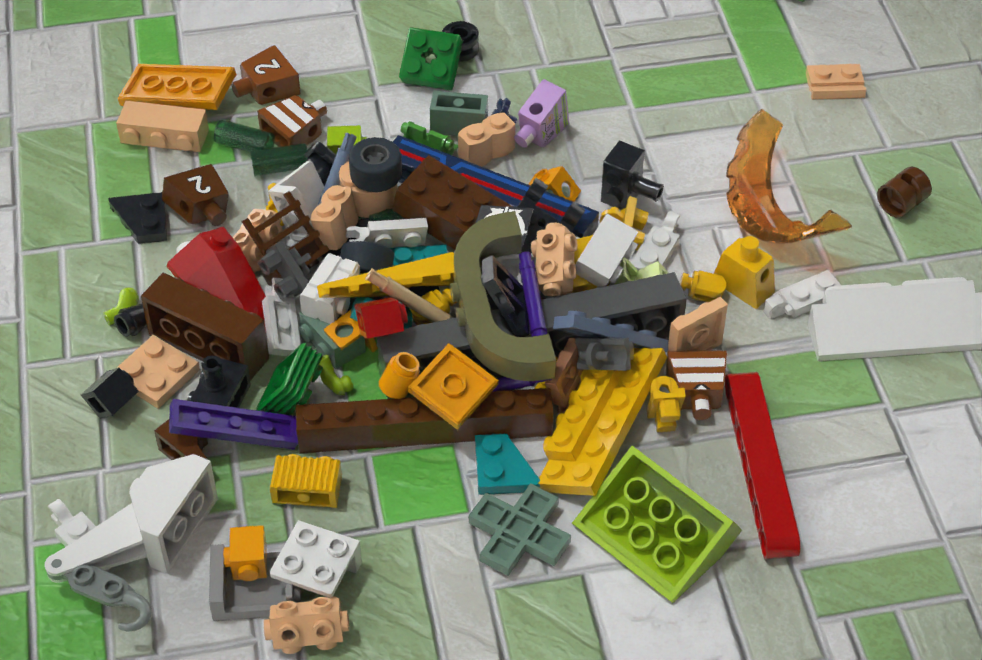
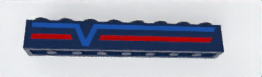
M400 135L393 141L401 152L402 175L400 183H403L418 165L430 155L513 207L519 205L530 187L528 184ZM545 191L536 206L553 218L561 221L572 201ZM576 203L585 209V212L571 233L579 238L594 235L598 228L599 211ZM538 221L540 227H545L544 223Z

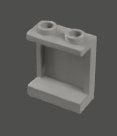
M224 544L210 545L209 605L213 621L267 618L270 615L271 605H277L283 601L301 602L300 587L279 581L270 576V570L280 552L267 553V578L243 581L233 580L231 567L225 568Z

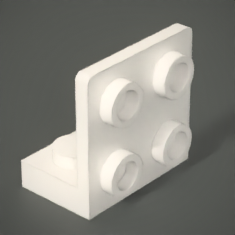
M306 161L268 190L279 212L289 205L283 194L290 191L295 200H299L301 203L300 208L305 216L308 215L311 219V214L319 203L324 185L313 162ZM294 211L282 217L286 228L299 220ZM301 226L289 235L292 240L300 241L308 234L304 227Z
M298 520L272 566L270 576L279 581L331 598L346 570L357 573L362 564L360 541Z

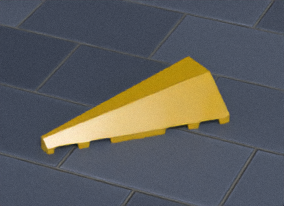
M449 252L376 271L386 278L391 277L392 280L407 289L412 286H450V283H454V253ZM368 273L317 286L319 298L384 297L389 295L383 291L381 292L378 286L365 280Z

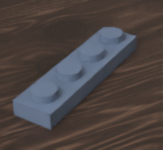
M568 311L567 316L554 317V330L581 337L629 338V341L633 342L634 348H663L665 352L668 351L669 340L656 337L657 332L639 330L636 332L632 325L615 324L614 326L610 324V319L600 317L589 319L586 318L587 313L580 311Z

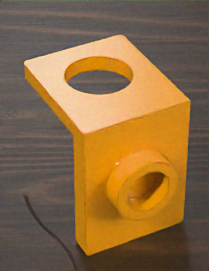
M563 166L549 170H540L528 184L531 186L535 178H538L548 185L546 190L551 189L555 195L572 202L576 200L581 192ZM563 182L567 183L570 187V196L568 198L562 192Z
M351 310L324 328L325 334L341 350L361 337L358 321L350 318ZM342 325L353 327V332L347 337L336 335L337 329ZM365 338V345L372 352H375L377 350L375 339Z

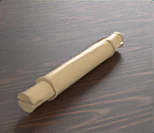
M373 268L368 272L365 280L378 286L381 292L383 291L431 322L451 318L450 314H447L392 280L391 277L386 278Z

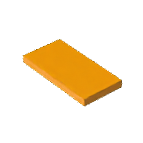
M138 64L117 99L120 106H124L125 101L218 110L237 74L234 67Z

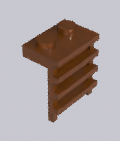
M290 191L283 194L289 205L256 227L252 225L249 218L241 221L263 256L267 254L266 251L269 247L301 226L304 227L308 235L289 247L288 250L295 247L301 257L309 253L312 258L305 262L309 269L319 263L317 258L330 250L327 245L324 246L319 238L320 233L318 230H314L309 222L311 219L308 215L305 216L300 208L301 203L299 200H295ZM294 211L299 220L266 242H263L258 233L286 214ZM277 269L263 276L269 286H272L273 277L283 279Z

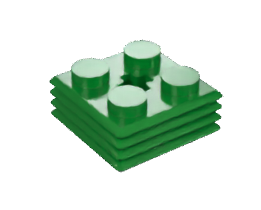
M410 27L399 73L402 83L453 90L463 43L460 35ZM434 54L436 59H432L431 63H427L426 57Z
M306 343L299 345L276 366L256 410L292 415L297 404L304 405L312 394V390L308 388L310 383L315 382L323 370V367L319 365L323 357L322 353L317 354V349L312 350V346L307 347Z

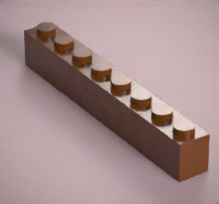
M550 388L491 392L458 430L416 397L296 405V431L299 454L475 441V435L507 434L510 439L545 437L553 435L554 412Z

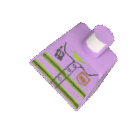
M545 79L540 82L519 110L520 130L514 136L518 145L526 148L532 142L540 147H545L570 124L566 90Z

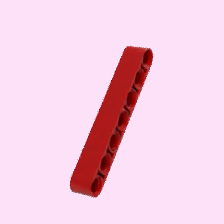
M759 373L726 374L725 393L763 557L764 559L797 557L800 555L799 532Z

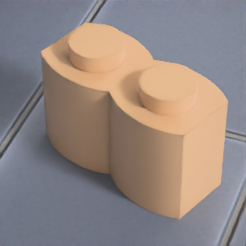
M496 113L484 119L482 123L472 124L463 128L458 133V158L482 167L494 158L508 155L515 149V123L505 113Z
M335 185L328 188L321 198V204L311 214L314 230H318L320 240L330 250L340 249L348 239L346 238L347 228L356 226L358 222V214L351 187Z

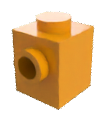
M264 525L230 528V547H224L223 556L225 568L231 567L233 580L254 581L260 578H267V543Z

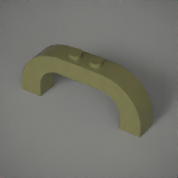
M516 211L488 216L472 225L462 235L455 249L454 283H450L452 301H458L459 308H456L458 326H464L468 344L476 358L493 372L521 381H539L555 378L556 358L549 334L533 337H516L502 331L493 320L486 290L481 282L482 260L492 255L497 258L520 254L522 233Z

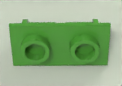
M412 121L404 122L401 126L400 131L404 133L403 137L414 140L449 155H453L458 148V145L454 144V140H451L449 135H443L432 130L426 133V128L416 125Z

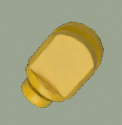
M694 270L692 277H689L688 273L683 272L680 280L683 291L686 288L689 289L688 297L704 302H711L718 297L722 298L726 289V281L723 276L700 270Z
M449 288L443 290L442 294L436 289L421 297L447 314L451 312L449 305L453 306L457 303V301H452ZM410 309L416 325L433 323Z

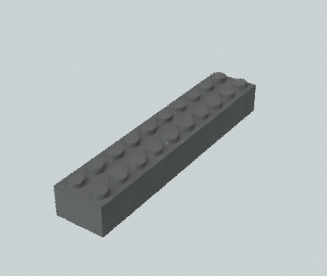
M675 272L541 299L547 334L550 336L555 357H559L569 338L581 337L553 329L554 317L567 316L568 311L587 313L586 318L589 319L593 317L610 319V324L614 326L615 324L632 325L636 332L639 330L657 332L656 337L669 340L671 322L678 316L685 315L687 301ZM499 309L491 310L496 325L505 333L515 336ZM457 318L420 324L405 328L403 332L377 337L380 377L390 359L400 352L410 353L418 359L420 375L448 343L495 378L501 377V375L487 368L476 358L468 344L464 326H458ZM529 324V335L526 336V337H532L531 334H530V331H531V330H530V324ZM408 393L405 398L413 397V395Z

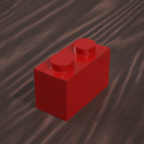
M392 297L354 305L360 335L366 339L403 332V324L408 323L404 304L401 305L397 299Z

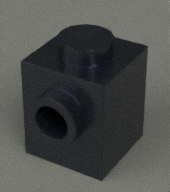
M115 368L106 371L81 396L101 419L113 416L139 391L133 385V378L126 371Z

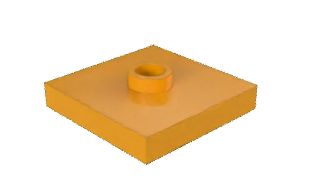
M448 343L408 386V392L458 430L497 387L499 380Z

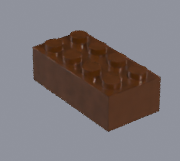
M428 155L396 189L392 211L404 219L426 218L428 225L427 233L455 250L462 235L476 223L481 205L513 206Z
M164 272L141 295L149 336L155 335L176 349L200 361L212 355L248 365L250 381L269 360L264 319L256 313H249L235 306L230 301L219 299L204 289H198L187 284L181 278L172 277Z

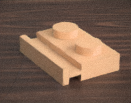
M860 64L807 65L805 74L812 100L865 98L866 87H864V78Z

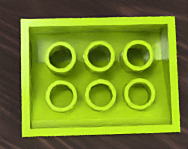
M634 446L629 448L602 483L596 496L591 497L572 522L573 525L672 603L724 555L742 531L734 521Z

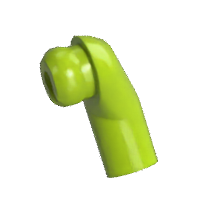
M130 287L122 289L119 293L117 306L103 312L109 326L115 324L114 317L120 309L138 304L139 296L135 289Z
M323 355L319 364L323 367L320 374L323 384L340 396L352 391L354 386L351 378L347 375L338 378L329 355Z

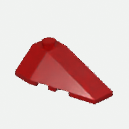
M224 226L198 234L167 262L166 266L174 277L181 278L189 285L198 289H204L211 295L224 301H230L235 306L249 313H256L264 319L262 300L266 295L241 247Z

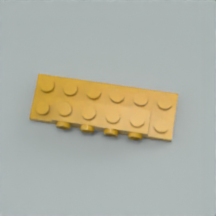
M634 348V359L630 361L631 369L627 371L586 369L582 371L581 384L577 391L570 393L567 410L565 413H560L557 416L556 430L552 436H547L544 440L543 449L549 460L539 476L540 481L538 484H540L541 489L549 493L596 496L650 392L652 381L657 378L667 359L663 348Z

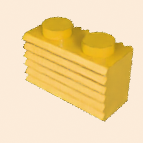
M289 454L283 457L277 455L270 484L272 503L337 508L342 481L341 461L327 456L314 459L312 457L302 458L296 454Z

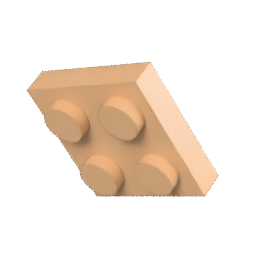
M718 297L711 302L703 303L698 309L686 315L678 316L671 322L668 351H710L721 345L728 304L721 297Z
M155 335L147 339L117 367L126 371L133 378V385L139 391L136 395L158 409L200 370L198 361Z

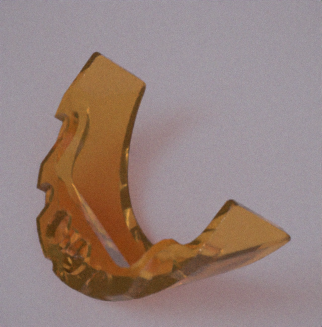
M760 109L741 128L736 138L739 144L734 158L727 166L726 177L729 178V191L726 193L727 201L732 215L737 217V223L752 236L762 241L776 244L793 243L835 234L852 228L848 220L832 210H828L819 220L811 225L798 220L791 221L781 211L772 191L771 161L783 124L764 109Z

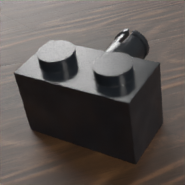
M620 140L617 142L603 161L601 202L623 210L626 208L629 196L636 198L640 194L655 202L660 199L664 185L642 177L645 150Z
M207 356L201 363L203 370L200 374L199 384L195 391L190 392L187 401L239 408L251 386L248 365L221 359L217 356Z

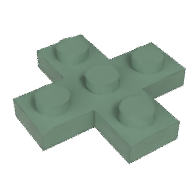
M531 483L514 506L485 493L468 516L469 524L493 535L480 553V562L509 576L525 552L555 566L571 543V534L546 523L558 506L559 497Z

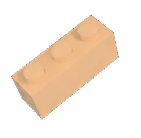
M125 101L116 122L120 143L201 152L209 131L207 114L204 109Z

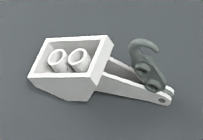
M192 454L147 467L140 478H136L130 487L131 504L46 559L45 569L48 578L55 583L68 581L70 588L75 593L106 606H131L138 609L140 616L135 622L129 624L120 623L118 628L127 632L143 628L151 618L152 608L148 600L142 595L137 594L125 579L104 569L147 557L151 568L168 574L218 500L210 460Z

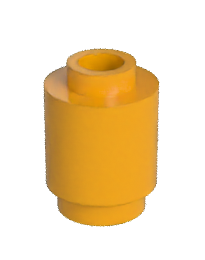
M400 352L393 356L379 379L381 391L390 398H405L409 393L408 386L419 375L420 364L418 359L407 352Z

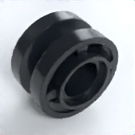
M456 21L449 23L443 28L442 32L459 34L463 41L459 62L471 60L478 54L479 31L475 25L465 21Z

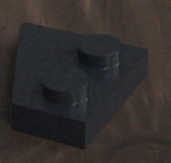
M162 192L108 198L110 209L118 214L121 223L126 229L131 231V236L138 244L167 241L166 207L162 200Z
M493 255L483 259L481 282L484 288L492 297L516 337L528 336V313L523 286Z

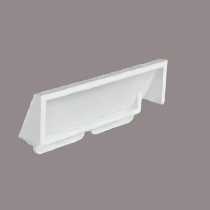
M963 277L911 280L897 286H892L886 282L830 286L824 292L823 304L811 305L808 328L817 361L981 350L982 292L975 293L973 280L967 281Z

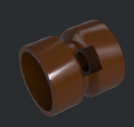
M913 166L907 167L878 189L877 199L887 214L899 218L931 195L932 185L928 176L922 170Z

